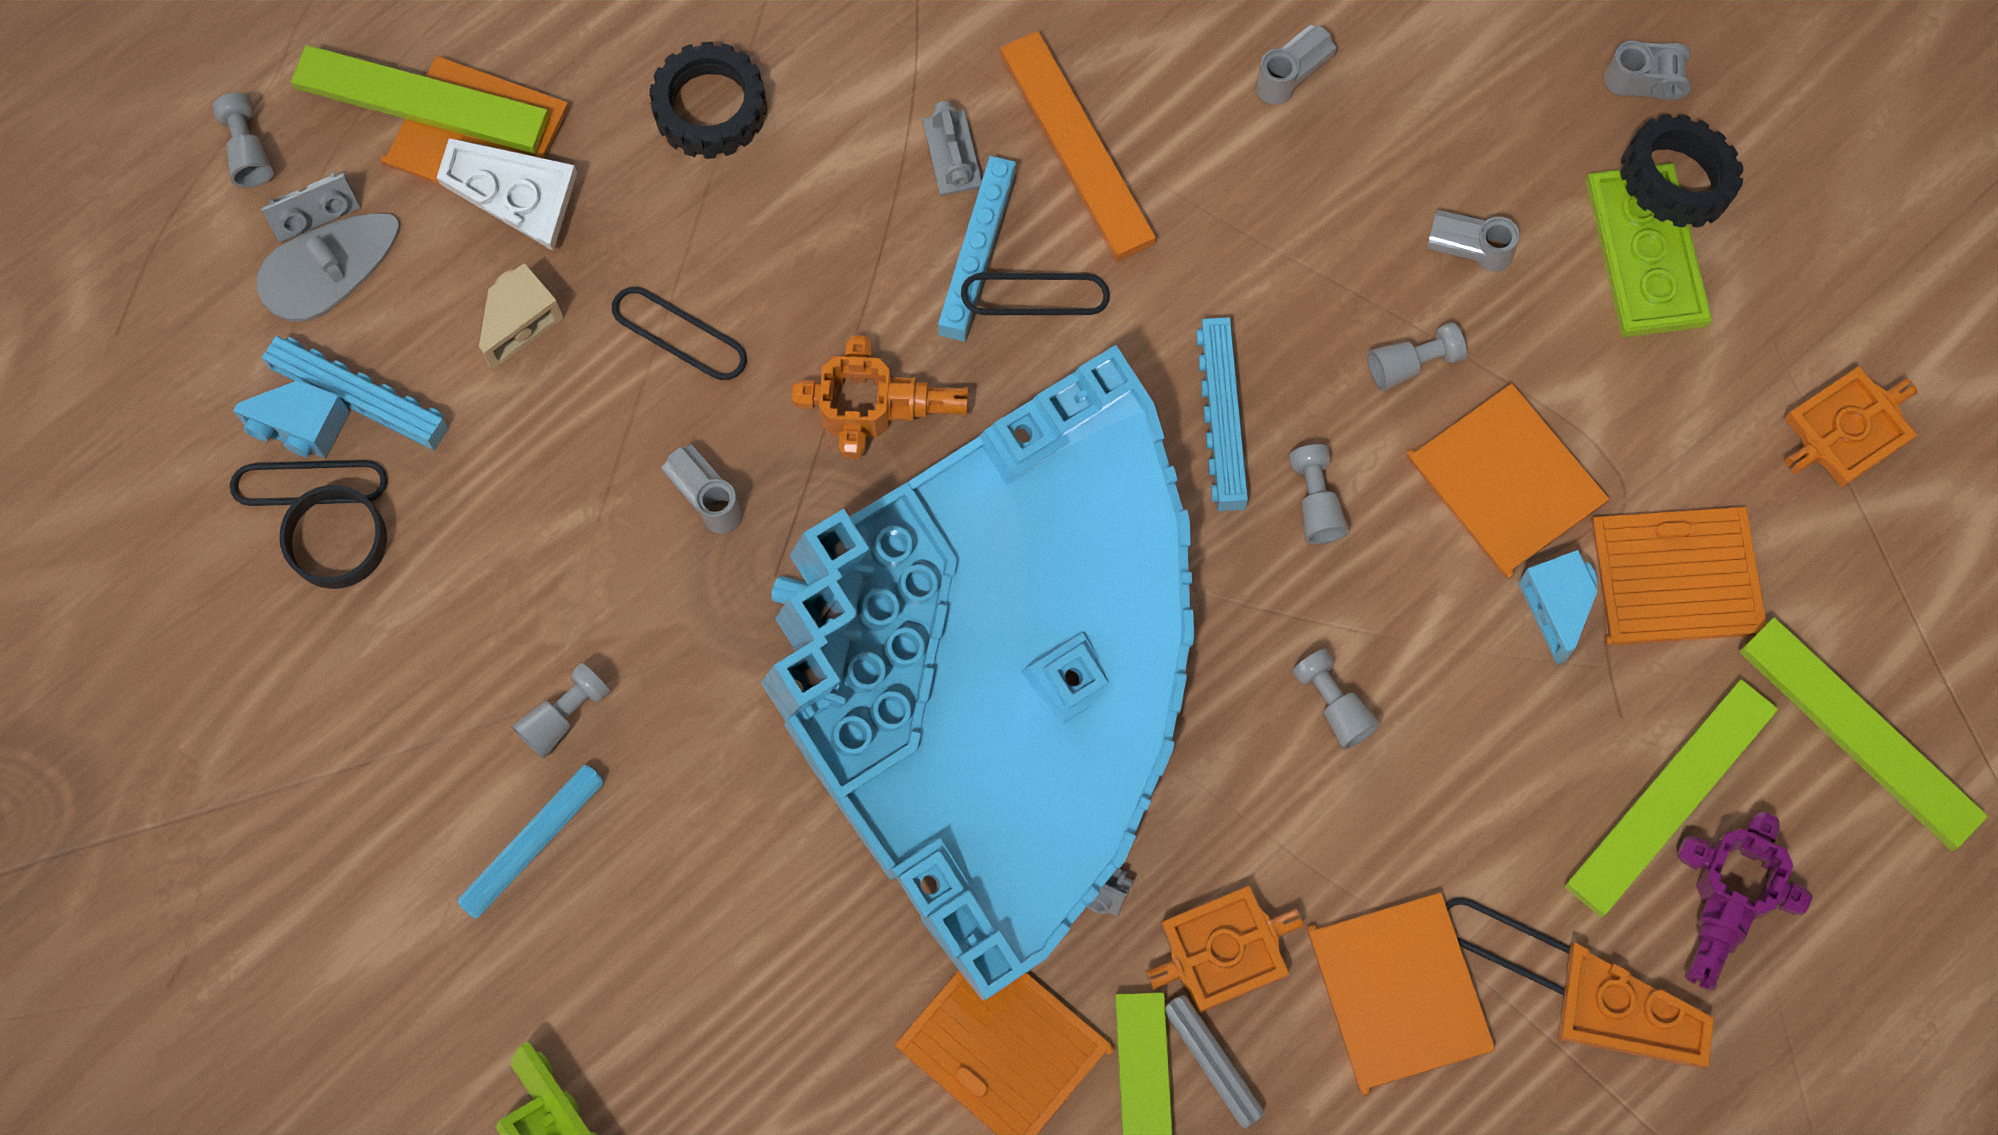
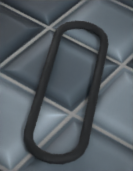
M978 273L965 279L961 286V298L968 310L979 315L1099 314L1106 308L1110 297L1108 286L1098 276L1088 273ZM977 280H1089L1100 286L1103 292V301L1099 306L1091 309H983L974 306L970 302L967 290L970 284Z
M628 287L621 290L612 302L613 316L621 325L709 376L719 380H730L737 377L744 370L747 363L746 353L740 344L651 292L640 287ZM631 293L645 296L737 350L740 355L738 367L734 371L725 374L710 369L624 319L618 311L620 300Z
M367 460L253 463L244 465L234 473L230 481V492L233 498L242 505H292L298 498H243L237 491L238 479L247 471L369 467L376 470L380 476L379 487L372 494L365 496L369 501H373L385 490L387 477L386 472L379 464ZM335 497L320 501L316 504H340L361 502L351 498Z
M1461 897L1451 899L1445 903L1447 911L1455 905L1469 906L1568 954L1570 952V946L1473 900ZM1457 937L1461 947L1564 995V987Z

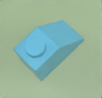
M1578 550L1528 568L1518 583L1557 665L1566 662L1575 650L1598 592L1596 589L1598 586L1596 573L1589 562L1583 561Z

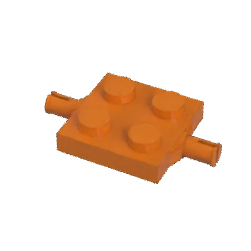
M1860 366L1856 367L1796 407L1785 417V421L1800 437L1804 445L1802 449L1785 459L1787 468L1794 465L1790 471L1797 475L1800 471L1817 461L1820 465L1824 466L1843 489L1916 438L1917 433L1903 418L1898 406L1917 394L1916 385L1914 384L1907 389L1912 381L1905 378L1902 382L1886 391L1873 383Z
M1249 885L1162 921L1161 928L1170 946L1171 961L1145 971L1147 979H1153L1150 981V986L1155 990L1160 986L1179 979L1189 990L1198 1013L1201 1014L1287 978L1289 972L1279 952L1278 937L1299 928H1304L1302 919H1297L1300 914L1295 908L1290 912L1270 919L1259 907Z

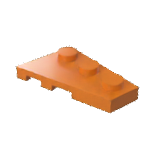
M1574 942L1570 945L1558 1040L1700 1069L1709 1067L1714 1026L1713 1017L1662 989L1657 990L1630 975L1631 972L1616 964L1611 965L1589 953V949Z

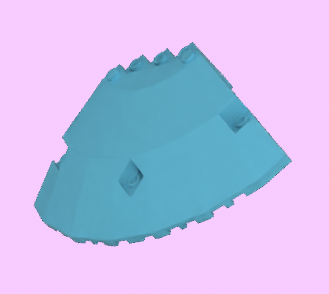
M1117 345L1078 367L1071 375L1037 394L1030 402L996 421L976 439L849 517L846 511L842 509L804 532L789 556L808 584V587L790 597L775 618L796 652L773 665L760 682L785 720L783 725L809 766L889 880L897 878L922 919L920 920L982 1000L988 999L1047 959L1068 933L1070 926L1086 906L1093 902L1099 894V890L1111 875L1122 866L1136 836L1134 834L1143 813L1148 810L1151 803L1149 799L1159 776L1163 775L1174 748L1172 739L1177 713L1181 710L1187 678L1185 669L1189 647L1193 645L1194 640L1193 610H1190L1189 594L1192 572H1189L1188 547L1191 545L1190 518L1187 510H1183L1175 484L1178 479L1174 466L1170 467L1162 442L1165 437L1154 402ZM1016 429L1025 430L1029 435V441L1025 443L1019 442L1015 438L1014 431ZM898 613L925 621L931 624V627L895 618ZM1068 670L1076 672L1079 676V683L1075 687L1068 685L1065 681V673ZM925 876L934 878L937 883V889L933 894H927L921 888V881Z

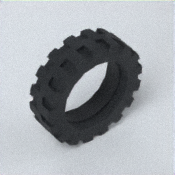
M709 41L701 42V46L693 47L692 44L686 45L681 48L682 52L677 55L674 53L670 54L665 59L663 68L658 67L654 73L655 84L650 85L649 95L657 128L662 136H666L668 144L676 150L680 147L683 149L684 154L695 157L696 154L704 155V159L716 158V154L724 153L725 156L736 153L735 148L740 145L746 147L753 140L752 135L754 132H760L763 126L762 117L766 116L767 113L766 94L760 71L756 64L752 65L750 63V58L746 53L742 51L739 53L735 52L731 45L722 43L721 46H714L713 42ZM705 74L722 75L730 78L742 88L744 93V101L738 112L726 122L714 126H696L683 121L673 108L674 98L679 89L691 79Z
M1671 114L1662 115L1657 121L1652 118L1637 131L1621 158V163L1624 165L1620 170L1622 180L1627 181L1625 187L1630 197H1636L1638 200L1637 205L1645 212L1650 210L1655 214L1654 218L1659 221H1672L1673 226L1685 227L1687 224H1692L1693 228L1704 226L1707 221L1710 224L1715 222L1731 204L1743 184L1744 178L1740 176L1744 169L1742 162H1738L1736 159L1738 156L1737 150L1733 145L1729 146L1725 142L1727 138L1720 131L1715 133L1709 129L1710 125L1704 121H1690L1691 117L1686 115L1672 118ZM1656 150H1672L1683 153L1695 160L1707 173L1711 183V191L1691 192L1680 189L1670 183L1657 170L1652 159V152Z

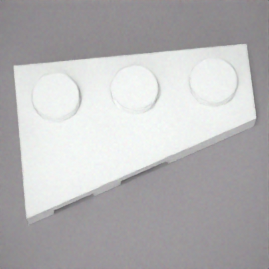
M449 138L437 179L445 188L554 251L577 176V170L571 164Z

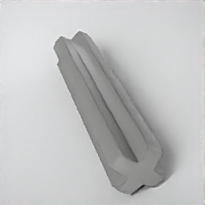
M1182 995L1172 1000L1165 1007L1166 1016L1240 1126L1243 1128L1250 1127L1263 1117L1264 1110L1189 999Z

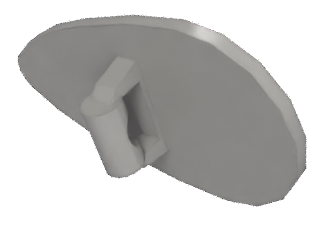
M391 214L353 216L302 234L277 247L264 259L257 273V292L262 304L274 316L290 322L310 321L325 315L355 291L384 261L394 246L400 231V224L397 218Z

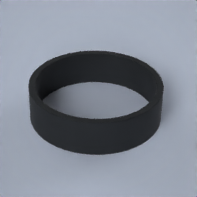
M326 485L304 493L292 503L282 520L279 540L285 560L302 578L322 588L340 589L361 582L376 569L386 549L387 532L381 514L364 495L349 487ZM345 497L363 503L369 508L375 523L374 543L365 560L352 571L336 577H317L304 572L296 562L292 548L293 533L302 515L316 503L329 498Z

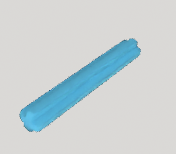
M583 765L458 898V905L471 917H480L602 786L603 779L590 766Z

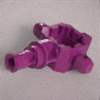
M1761 811L1751 819L1746 830L1741 828L1726 833L1713 843L1712 848L1709 847L1710 842L1695 836L1684 838L1677 852L1679 860L1694 870H1697L1699 867L1702 868L1696 884L1702 902L1706 903L1698 925L1701 927L1698 935L1701 943L1690 970L1685 976L1693 984L1696 983L1697 979L1701 980L1699 984L1701 988L1707 990L1716 989L1718 978L1728 954L1734 953L1737 945L1744 943L1753 920L1762 918L1775 910L1778 904L1779 910L1793 915L1805 914L1810 906L1813 895L1809 890L1794 881L1790 884L1787 883L1794 865L1787 849L1774 844L1780 829L1777 817ZM1735 849L1741 851V855L1754 861L1756 859L1763 861L1761 867L1768 869L1766 875L1768 881L1764 886L1760 900H1756L1753 903L1748 901L1749 898L1735 891L1731 893L1725 890L1727 885L1720 882L1722 877L1720 872L1728 853L1733 852Z

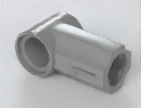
M1310 24L1282 48L1266 52L1262 57L1255 87L1260 99L1273 105L1283 104L1288 101L1296 86L1335 55L1336 46L1331 39V35L1322 26ZM1272 75H1278V76H1281L1282 78H1276V77H1273Z
M1437 210L1427 249L1476 260L1483 269L1498 272L1506 269L1511 264L1519 241V230L1512 220L1505 217H1493L1484 221ZM1497 240L1506 247L1495 248L1488 241Z
M692 444L687 447H679L668 456L666 463L661 467L662 472L698 512L705 526L712 532L719 534L734 530L742 519V508L732 485L722 480ZM717 501L729 502L728 506L720 512L709 511L713 503Z

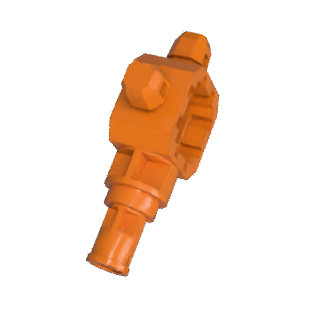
M854 335L847 341L845 356H834L822 366L821 384H815V380H802L793 384L792 403L798 408L814 410L815 406H819L822 425L831 435L839 436V450L842 457L846 459H859L865 452L866 437H878L889 428V421L891 420L914 422L915 418H927L929 413L967 417L968 387L933 388L928 387V382H916V377L898 378L890 376V369L880 358H872V344L869 337ZM844 378H851L852 383H866V379H873V386H878L875 410H868V416H860V412L845 411V415H838V409L833 408L836 384H844Z

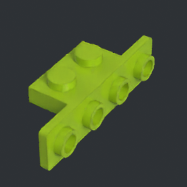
M528 1041L520 1045L510 1065L533 1100L500 1119L495 1127L500 1135H598L588 1130L579 1116L580 1111L575 1099L570 1093L563 1092L553 1078L552 1067L545 1055L541 1052H536Z

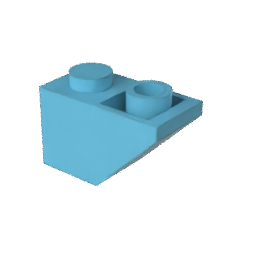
M300 380L239 402L233 410L243 423V430L248 435L264 442H268L271 437L284 442L283 446L299 456L308 457L310 453H313L325 459L350 413L339 395Z

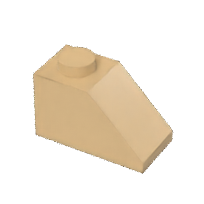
M525 263L515 270H508L501 274L495 281V284L488 289L479 348L492 370L499 367L564 319L556 299Z

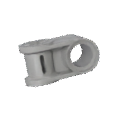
M1635 40L1626 41L1620 44L1604 72V83L1611 92L1620 96L1654 97L1661 100L1681 99L1691 92V82L1687 79L1686 63L1690 60V49L1679 43L1659 44ZM1624 66L1631 68L1633 71L1626 69Z

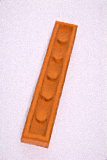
M1036 31L1000 47L1002 60L1116 262L1155 245L1156 237L1040 33Z

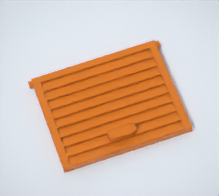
M436 56L426 75L428 78L547 109L550 117L536 154L404 119L388 154L382 155L381 163L441 185L437 179V174L449 138L545 159L567 113L569 104L557 98Z
M1512 383L1417 451L1411 449L1406 453L1413 466L1504 577L1506 576L1508 579L1515 575L1513 570L1610 500Z
M1747 507L1592 518V529L1609 634L1605 636L1606 645L1755 636L1767 624Z
M1442 893L1317 929L1316 925L1307 927L1308 935L1362 1096L1370 1094V1088L1496 1051Z
M959 970L894 1045L996 1135H1038L1105 1053L1109 1056L1115 1049L1027 973L988 999L982 1000Z

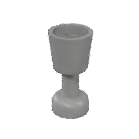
M243 93L222 95L214 101L212 109L217 121L230 128L232 139L226 144L230 181L233 185L241 188H253L263 185L273 177L274 171L260 139L255 135L249 134L246 122L253 116L254 107L252 100Z
M1450 322L1437 329L1435 340L1414 348L1409 341L1368 350L1367 361L1375 384L1382 392H1385L1418 375L1421 371L1420 364L1439 357H1442L1448 363L1465 360L1467 348L1460 329L1455 323Z
M1323 444L1306 445L1289 454L1291 468L1296 473L1304 475L1309 496L1302 500L1305 541L1309 544H1326L1338 541L1346 537L1350 532L1338 496L1334 492H1327L1322 470L1329 466L1331 456L1329 448Z
M1321 649L1301 661L1292 670V673L1301 684L1309 685L1314 683L1329 705L1324 710V716L1342 750H1347L1371 736L1380 728L1381 723L1355 693L1343 694L1329 674V671L1333 668L1334 660L1327 649Z
M580 663L571 673V679L575 685L553 706L549 702L544 701L511 726L518 736L542 759H545L569 730L570 724L566 718L587 698L593 702H598L610 693V690L603 681L583 663Z

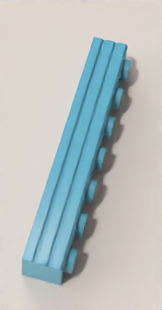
M993 156L989 157L939 319V336L963 342L966 341L974 313L968 310L962 301L961 286L965 279L971 275L987 272L1016 176V162ZM984 280L974 281L968 287V299L974 306L977 305Z
M1230 317L1202 319L1201 329H1196L1197 346H1202L1203 355L1198 356L1199 372L1204 371L1205 380L1201 381V396L1207 397V406H1203L1204 423H1209L1210 432H1206L1205 440L1206 449L1212 450V459H1208L1209 476L1214 475L1215 485L1210 486L1211 502H1216L1217 511L1245 510L1248 498Z
M275 336L267 351L261 357L269 369L293 381L300 380L339 395L347 408L435 451L449 429L443 419L444 415L436 409L429 408L426 410L420 407V403L412 397L405 396V398L396 395L394 389L385 384L379 387L373 384V380L361 372L355 375L349 372V368L343 363L336 360L331 363L325 360L326 357L315 349L307 351L301 348L302 345L291 337H287L285 340Z

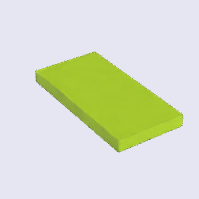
M1674 163L1655 165L1667 181L1680 188ZM1620 170L1589 173L1585 182L1621 337L1626 338L1709 327L1712 317L1689 224L1685 227L1673 226L1672 221H1659L1654 218L1655 214L1650 210L1646 212L1637 205L1638 200L1636 197H1630L1625 189L1627 181L1622 180Z

